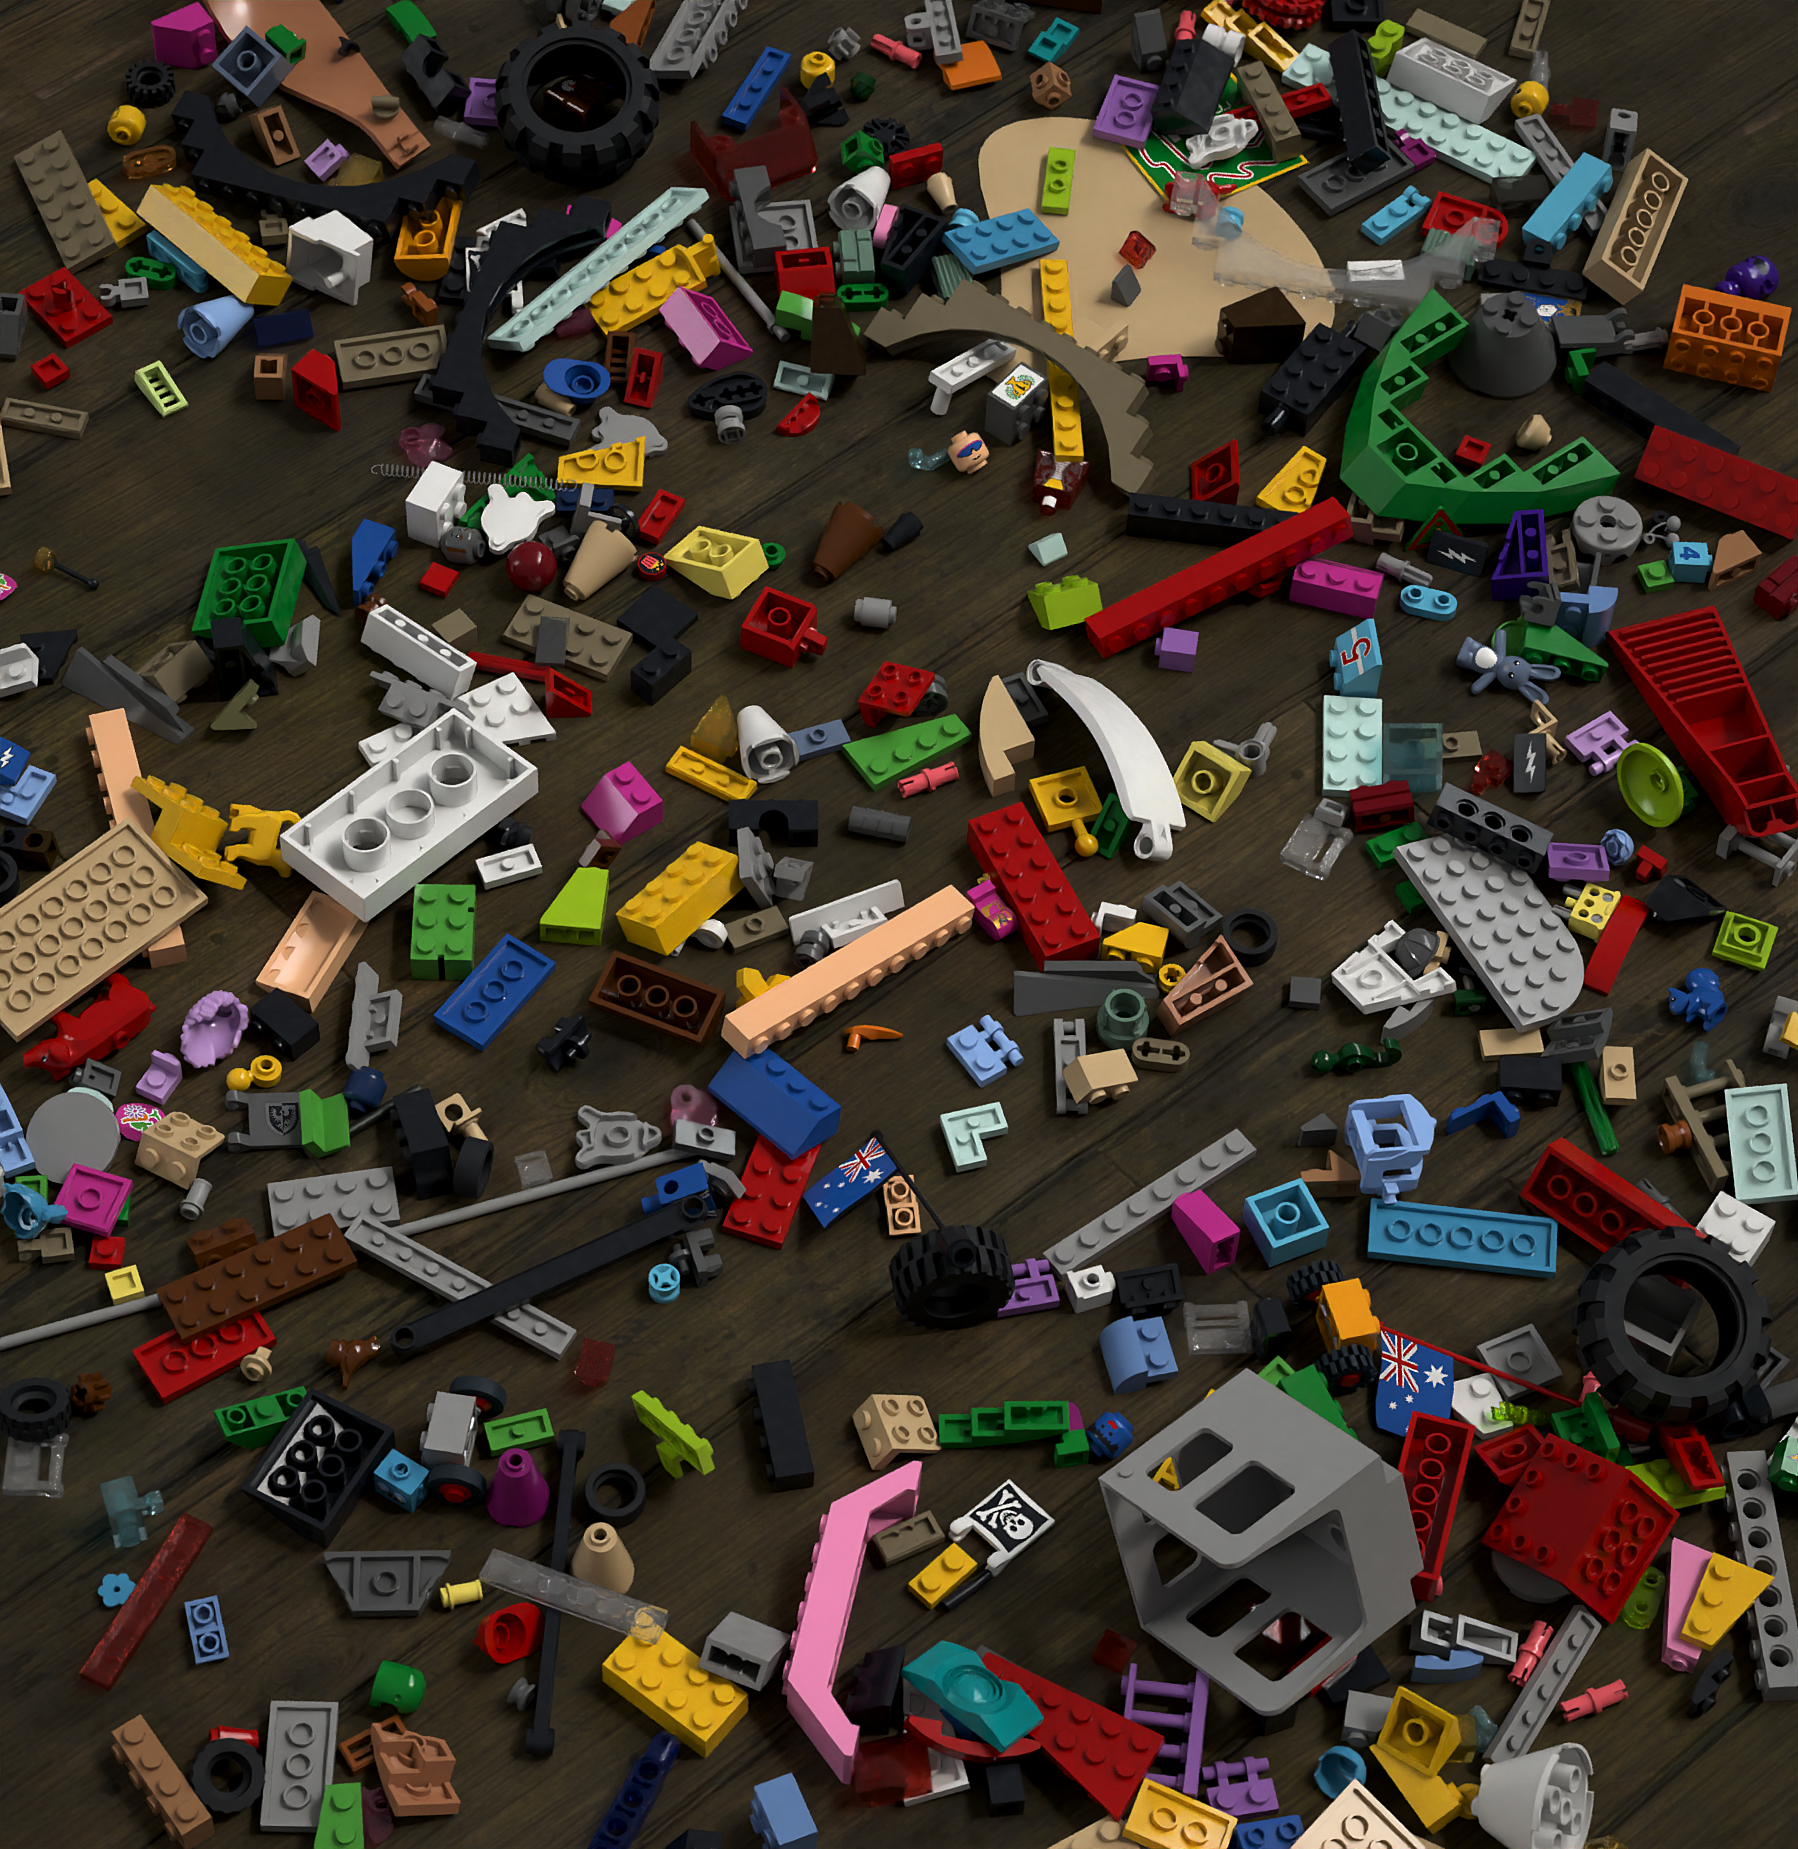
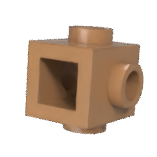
M1050 61L1030 75L1033 89L1032 96L1039 105L1043 104L1052 111L1072 96L1069 86L1070 79L1067 73Z

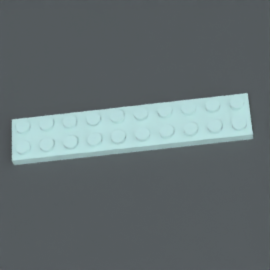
M1309 43L1282 74L1281 82L1297 90L1322 82L1332 98V103L1339 108L1336 101V86L1332 80V76H1334L1333 70L1329 63L1330 54ZM1376 76L1387 134L1395 137L1394 132L1403 128L1413 140L1421 138L1437 155L1436 158L1510 194L1513 193L1536 164L1537 155L1533 151Z
M669 188L486 338L490 348L520 352L533 348L534 342L540 337L551 333L557 323L569 318L573 314L572 311L579 305L587 303L591 299V295L597 290L608 286L609 280L617 274L626 271L632 261L643 257L649 247L661 242L665 238L666 233L682 225L683 219L689 214L700 210L701 205L709 199L706 190L701 188Z

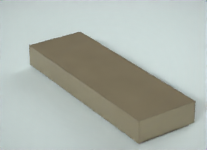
M1550 0L1523 1L1508 55L1534 61L1549 10Z
M1420 9L1415 11L1405 26L1406 32L1420 38L1426 37L1473 60L1477 59L1487 44L1486 38Z
M8 397L0 412L1 425L81 440L89 420L88 412Z

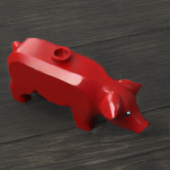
M113 972L104 979L105 986L110 988L109 991L105 990L100 993L93 1004L84 1009L77 1018L61 1010L48 1020L57 1028V1037L44 1040L24 1053V1068L37 1067L52 1073L55 1082H58L68 1076L72 1068L84 1064L87 1058L98 1061L115 1049L124 1048L131 1038L148 1026L151 1021V1013L156 1010V1005L149 1000L148 995L144 991L131 986L124 975Z

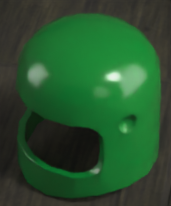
M383 1660L375 1678L368 1706L379 1709L382 1703L386 1702L396 1706L398 1713L401 1715L414 1713L422 1704L426 1693V1680L423 1673L412 1666Z

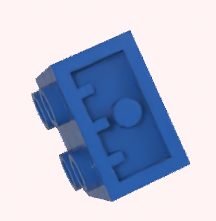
M1299 1815L1238 1824L1233 1829L1228 1848L1289 1849L1305 1831Z

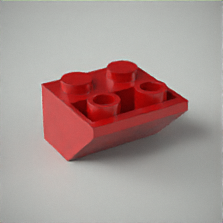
M829 246L775 252L774 276L779 299L782 290L813 300V296H819L820 292L835 293L834 271Z

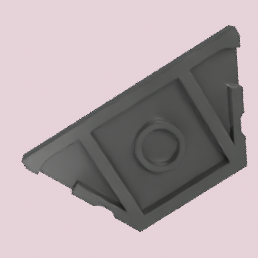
M451 1550L324 1552V1562L353 1617L420 1616L451 1562Z

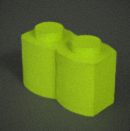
M1390 20L1382 22L1378 26L1375 36L1367 40L1370 45L1375 75L1380 78L1385 76L1388 66L1394 60L1396 52L1401 50L1405 28Z

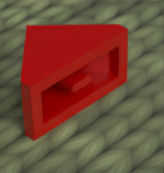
M635 347L624 402L652 408L663 380V353Z
M547 668L545 670L546 717L571 718L591 716L592 691L554 669Z

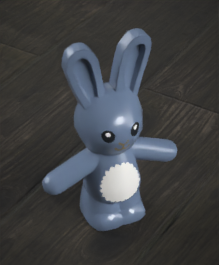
M1503 629L1495 632L1494 650L1480 644L1471 637H1467L1456 661L1458 667L1483 674L1472 684L1470 690L1473 694L1481 693L1497 678L1504 687L1519 690L1532 703L1538 699L1544 706L1549 703L1547 693L1531 683L1529 679L1533 678L1552 682L1558 680L1561 676L1560 669L1555 666L1529 664L1519 656H1506V632Z

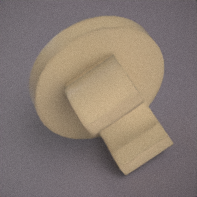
M260 1346L255 1355H247L243 1358L240 1367L248 1379L258 1382L269 1379L272 1374V1368L267 1360L271 1355V1350Z

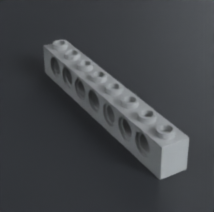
M1765 1450L1726 1452L1723 1463L1719 1464L1718 1468L1726 1486L1723 1508L1725 1513L1729 1512L1731 1520L1728 1524L1729 1540L1735 1543L1736 1551H1734L1733 1560L1775 1577L1770 1587L1766 1591L1764 1590L1755 1603L1744 1612V1625L1746 1630H1750L1752 1640L1749 1642V1653L1751 1659L1756 1660L1757 1665L1754 1676L1755 1686L1757 1690H1761L1763 1702L1798 1700V1627L1771 1482L1767 1480L1769 1471ZM1739 1485H1745L1750 1490L1742 1489ZM1745 1514H1751L1756 1519H1750ZM1750 1543H1756L1761 1548H1755ZM1760 1601L1768 1602L1772 1607H1766ZM1765 1631H1772L1778 1637H1772L1768 1635ZM1771 1661H1778L1783 1667H1777Z

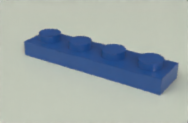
M769 46L765 48L722 114L723 124L747 131L789 66L791 54Z

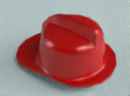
M528 1602L517 1603L500 1609L481 1621L477 1637L473 1639V1644L479 1645L484 1654L490 1656L495 1662L500 1664L510 1663L530 1655L540 1647L544 1638V1616L535 1605Z

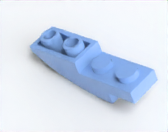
M0 1084V1166L3 1168L5 1178L7 1179L34 1169L36 1166L24 1138L22 1127Z

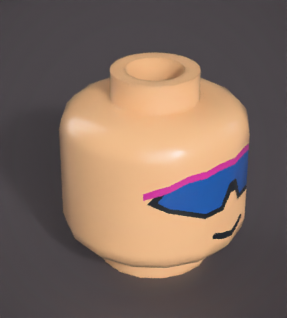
M964 430L951 438L953 444L949 446L947 452L958 471H967L968 474H971L987 464L986 458L989 456V451L978 433L967 434Z

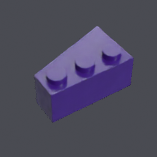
M1543 509L1514 512L1505 538L1503 551L1500 552L1496 571L1491 578L1492 601L1520 599L1521 595L1535 597L1538 596L1539 590L1528 587V582L1538 581L1549 584Z

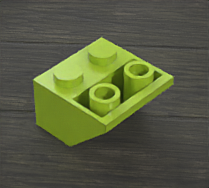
M1071 575L1062 578V583L1052 585V582H1043L1036 584V589L1027 591L1042 628L1053 630L1084 622L1085 618L1103 610L1098 583L1089 581L1086 577L1079 578V575Z

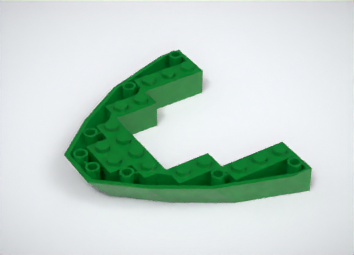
M1433 288L1430 289L1404 319L1397 331L1394 332L1364 372L1346 424L1340 479L1377 516L1425 522L1438 506H1442L1455 524H1510L1515 511L1543 509L1544 517L1576 510L1582 502L1589 498L1609 496L1621 473L1583 436L1525 472L1504 453L1469 476L1464 477L1399 412L1421 399L1429 377L1421 368L1460 346L1469 326V323Z

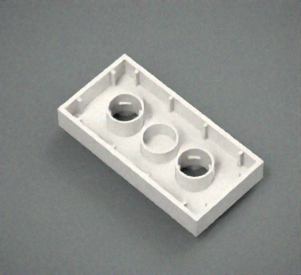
M453 708L281 834L282 860L366 923L537 794V768Z

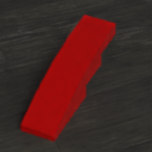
M1658 1421L1652 1425L1655 1436L1668 1460L1692 1491L1724 1487L1725 1482L1704 1435L1698 1436L1693 1424L1672 1426L1667 1421Z

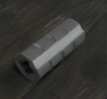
M853 806L848 831L874 836L877 839L884 838L907 843L911 831L912 817L885 812L884 810L870 809L869 807Z

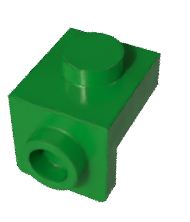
M1594 347L1577 349L1568 353L1565 379L1568 384H1571L1575 394L1582 393L1584 380L1590 375L1588 370L1593 368L1596 356Z

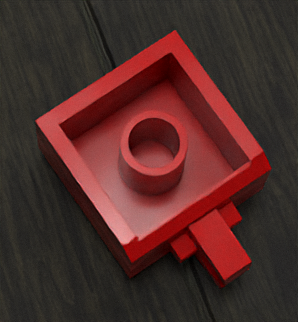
M765 586L741 625L740 648L793 668L802 652H810L822 656L828 646V637L818 633L816 630L818 609L812 603Z

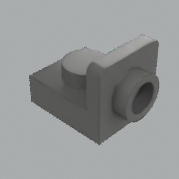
M563 525L538 536V542L549 547L555 555L557 565L572 561L580 547L578 536L576 534L571 536Z
M87 1058L80 1068H74L69 1084L72 1085V1089L75 1087H85L96 1090L111 1102L116 1097L121 1072Z

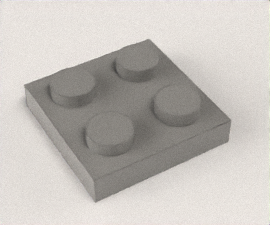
M749 827L737 829L740 880L761 910L773 907L772 895L775 894V885L770 875V870L774 868L771 854L764 851L760 838L755 837Z
M1532 1323L1478 1345L1475 1351L1482 1364L1541 1387L1561 1381L1563 1377V1372ZM1491 1374L1497 1389L1506 1403L1534 1392V1390Z

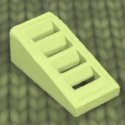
M160 360L135 371L134 381L163 418L188 407L187 401ZM155 378L159 379L158 381L150 384L149 382ZM162 385L165 387L158 391L154 390L155 388ZM168 392L171 394L170 396H167L163 399L159 398V396L164 395ZM172 400L177 402L167 408L164 405Z

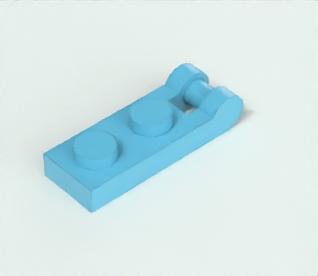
M1409 186L1401 196L1362 223L1361 232L1381 246L1425 214L1431 208L1433 202L1428 197L1419 195V191L1415 187Z
M156 230L146 235L149 255L157 261L172 264L176 269L177 277L194 291L202 293L208 290L209 281L206 277L208 274L206 270Z

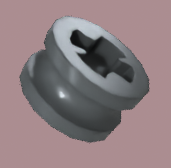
M524 1677L519 1679L511 1689L507 1703L510 1705L517 1704L519 1711H525L534 1700L538 1686L535 1684L528 1685V1680Z

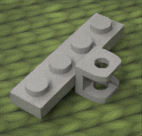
M924 0L926 12L911 14L904 18L906 30L909 33L907 41L910 49L920 51L934 48L937 65L963 61L951 0Z

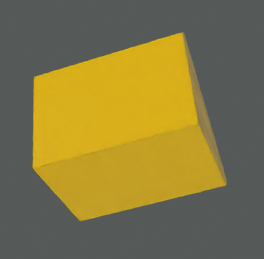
M1399 1686L1376 1746L1433 1778L1461 1742L1458 1719L1408 1689Z

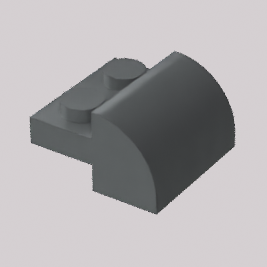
M1181 881L1168 888L1164 884L1144 896L1141 904V909L1161 927L1168 928L1169 934L1186 948L1197 946L1201 936L1219 926L1223 918L1218 911Z

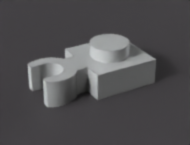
M146 277L118 280L119 286L111 284L99 286L103 307L113 306L116 302H121L122 308L150 305Z
M703 1159L699 1160L698 1163H703L709 1184L720 1195L726 1196V1194L740 1199L747 1190L733 1171L713 1162L710 1164Z

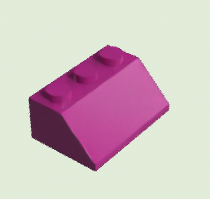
M678 286L659 309L665 318V325L678 335V342L693 355L692 361L702 369L707 367L718 371L748 358L754 353L713 297Z
M1310 557L1296 565L1289 601L1361 618L1373 619L1385 573Z

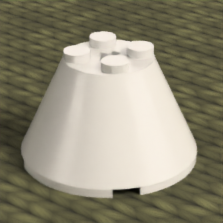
M1565 1743L1492 1765L1485 1764L1480 1775L1481 1786L1479 1795L1475 1796L1472 1801V1815L1477 1816L1481 1827L1508 1849H1583L1591 1822L1594 1792L1588 1791L1587 1774L1592 1775L1593 1768L1586 1749L1580 1744Z

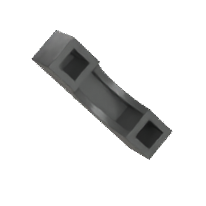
M766 166L733 169V181H729L731 198L736 197V201H734L736 217H741L742 220L739 221L741 237H746L747 240L744 243L746 257H751L754 268L773 266L775 252L786 251L787 245L782 226L767 222L757 214L761 208L770 204L771 184Z

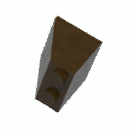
M1276 285L1220 309L1215 347L1217 352L1223 355L1230 364L1286 361L1303 342L1306 322Z
M820 292L819 296H813L810 373L866 375V356L842 298L836 297V294L832 292Z

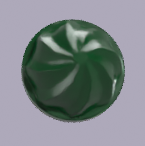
M857 72L856 76L850 80V91L856 99H867L876 90L874 87L876 80L866 73Z

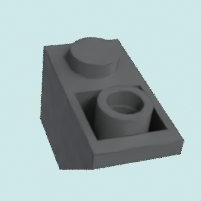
M0 292V357L18 358L28 321L25 295Z

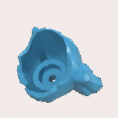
M3 1183L6 1192L3 1194L4 1204L1 1214L4 1215L6 1224L15 1230V1235L23 1240L36 1238L48 1223L60 1224L66 1218L68 1211L63 1205H48L43 1195L27 1188L23 1184L14 1183L11 1185Z

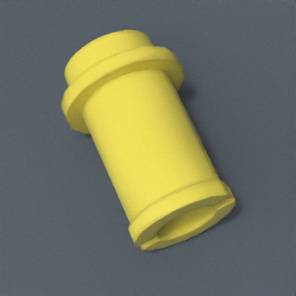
M479 1579L453 1586L446 1583L445 1587L440 1588L443 1608L450 1607V1609H454V1605L483 1600Z

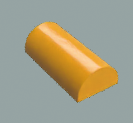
M442 197L429 221L419 218L414 219L404 215L394 257L397 268L403 274L420 281H434L446 275L450 265L463 201Z

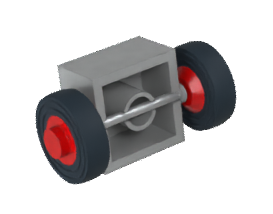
M461 1376L452 1381L448 1393L437 1391L435 1403H429L426 1416V1422H429L428 1432L423 1431L420 1439V1450L423 1451L421 1466H426V1469L430 1471L427 1482L429 1493L440 1501L458 1506H472L479 1504L485 1496L487 1488L486 1478L469 1466L478 1431L477 1418L496 1417L505 1408L507 1393L497 1382L480 1376Z

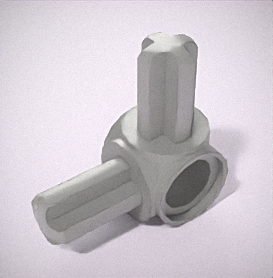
M1266 722L1261 724L1254 739L1246 740L1239 745L1217 739L1214 740L1212 746L1251 769L1250 778L1259 777L1266 771V760L1270 755L1269 746L1277 733V728L1272 723Z

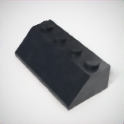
M1178 39L1150 110L1157 134H1208L1234 67V58L1204 39Z

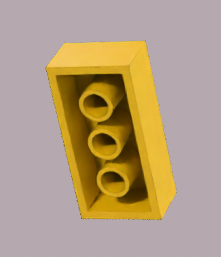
M698 841L691 845L685 853L669 864L659 876L649 882L641 892L629 900L616 913L627 941L668 956L745 887L740 880L739 858L735 854Z
M645 1617L602 1664L603 1682L706 1759L748 1712V1693L729 1679L698 1667L700 1657Z

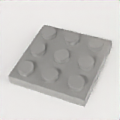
M810 200L773 202L757 212L765 221L782 226L787 250L818 248ZM729 206V217L739 274L774 271V265L754 268L751 257H746L744 243L747 240L746 237H741L739 221L742 220L741 217H736L734 206Z

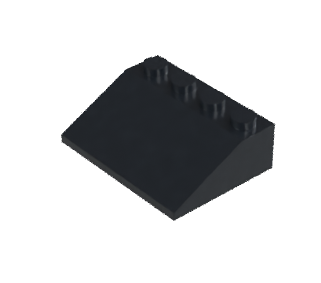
M310 1388L240 1489L297 1534L327 1549L373 1483V1472L390 1451L396 1449L394 1429Z

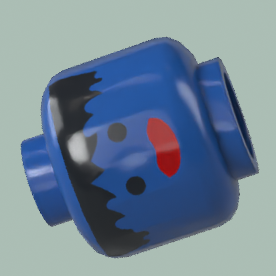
M1116 1411L1114 1414L1104 1412L1087 1428L1086 1434L1090 1440L1088 1443L1089 1449L1099 1459L1103 1455L1112 1460L1116 1459L1132 1444L1134 1428L1119 1412Z

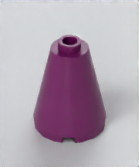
M514 1448L506 1451L501 1456L486 1489V1507L490 1516L500 1525L506 1527L507 1525L517 1526V1528H526L536 1524L546 1515L550 1503V1489L528 1452L523 1449Z

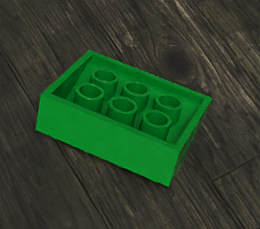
M295 538L215 548L192 627L193 635L213 639L210 621L240 617L261 648L285 645L307 564Z

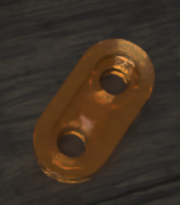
M158 145L130 152L122 160L123 171L126 176L133 179L168 172L177 164L176 152L168 145Z

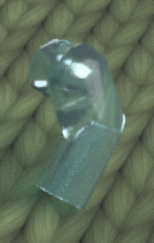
M913 448L908 452L909 464L913 468L933 470L950 460V456L945 448L936 451L930 456L923 455V451L918 448Z
M1694 1041L1690 1063L1694 1080L1697 1084L1713 1080L1715 1077L1713 1069H1705L1709 1043L1703 1041Z
M1477 1705L1467 1715L1477 1727L1472 1744L1478 1752L1485 1753L1498 1732V1728L1482 1706Z

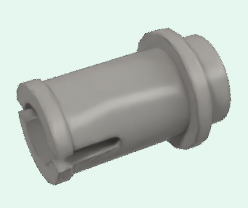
M200 1178L194 1179L186 1199L180 1203V1213L183 1217L189 1220H196L203 1215V1205L212 1189V1185L208 1181Z

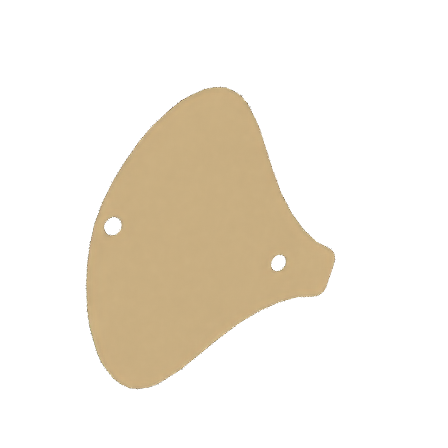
M1045 117L1018 121L993 132L981 147L978 158L980 187L989 219L1029 208L1060 241L1056 251L1000 267L1001 295L1009 301L1008 305L1017 309L1020 306L1027 310L1035 321L1043 320L1039 275L1040 259L1067 260L1072 324L1082 317H1087L1106 330L1120 319L1129 325L1126 348L1112 359L1114 362L1171 354H1181V357H1224L1217 352L1215 347L1220 309L1276 285L1305 320L1304 339L1319 322L1331 328L1335 316L1333 287L1315 248L1291 217L1258 185L1220 199L1216 208V216L1210 221L1199 222L1195 220L1194 211L1182 216L1164 211L1162 206L1166 202L1165 199L1121 146L1116 142L1092 136L1096 120ZM1049 147L1076 150L1068 215L1041 212ZM1224 207L1238 208L1244 214L1242 235L1235 241L1222 240L1215 233L1216 224L1218 223V212ZM1127 264L1131 266L1141 287V293L1129 307L1111 300L1112 282ZM1009 344L1017 349L1014 359L985 374L999 383L1022 361L1048 377L1046 358L1020 346Z

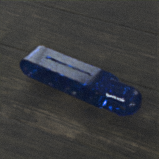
M662 1731L653 1737L643 1757L639 1758L634 1764L587 1849H630L663 1790L664 1780L678 1757L681 1743L676 1735L668 1731ZM645 1773H653L657 1777L652 1780H645L641 1776ZM629 1801L641 1803L637 1808H629L625 1804ZM622 1829L625 1833L621 1836H613L610 1834V1831Z

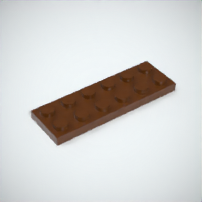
M328 1213L156 1289V1294L181 1342L185 1345L358 1267V1262L331 1213Z

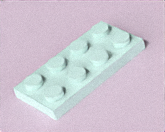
M1324 695L1322 796L1349 798V790L1356 789L1362 785L1374 786L1382 784V699Z
M1787 1083L1725 1089L1736 1199L1746 1205L1798 1200V1180Z

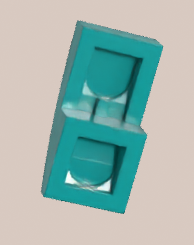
M1057 17L1047 32L1042 31L1029 48L1028 53L1047 63L1049 61L1053 63L1065 53L1080 34L1079 28Z

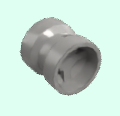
M727 405L715 412L718 439L724 444H737L746 437L745 426L742 423L743 415L739 407Z

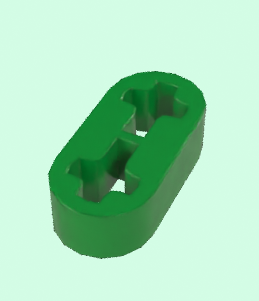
M134 257L128 260L125 265L127 279L146 277L147 287L166 291L174 288L177 284V273L172 264L144 257Z
M846 284L837 290V297L842 298L847 312L879 311L881 307L886 308L888 305L889 292L882 284Z

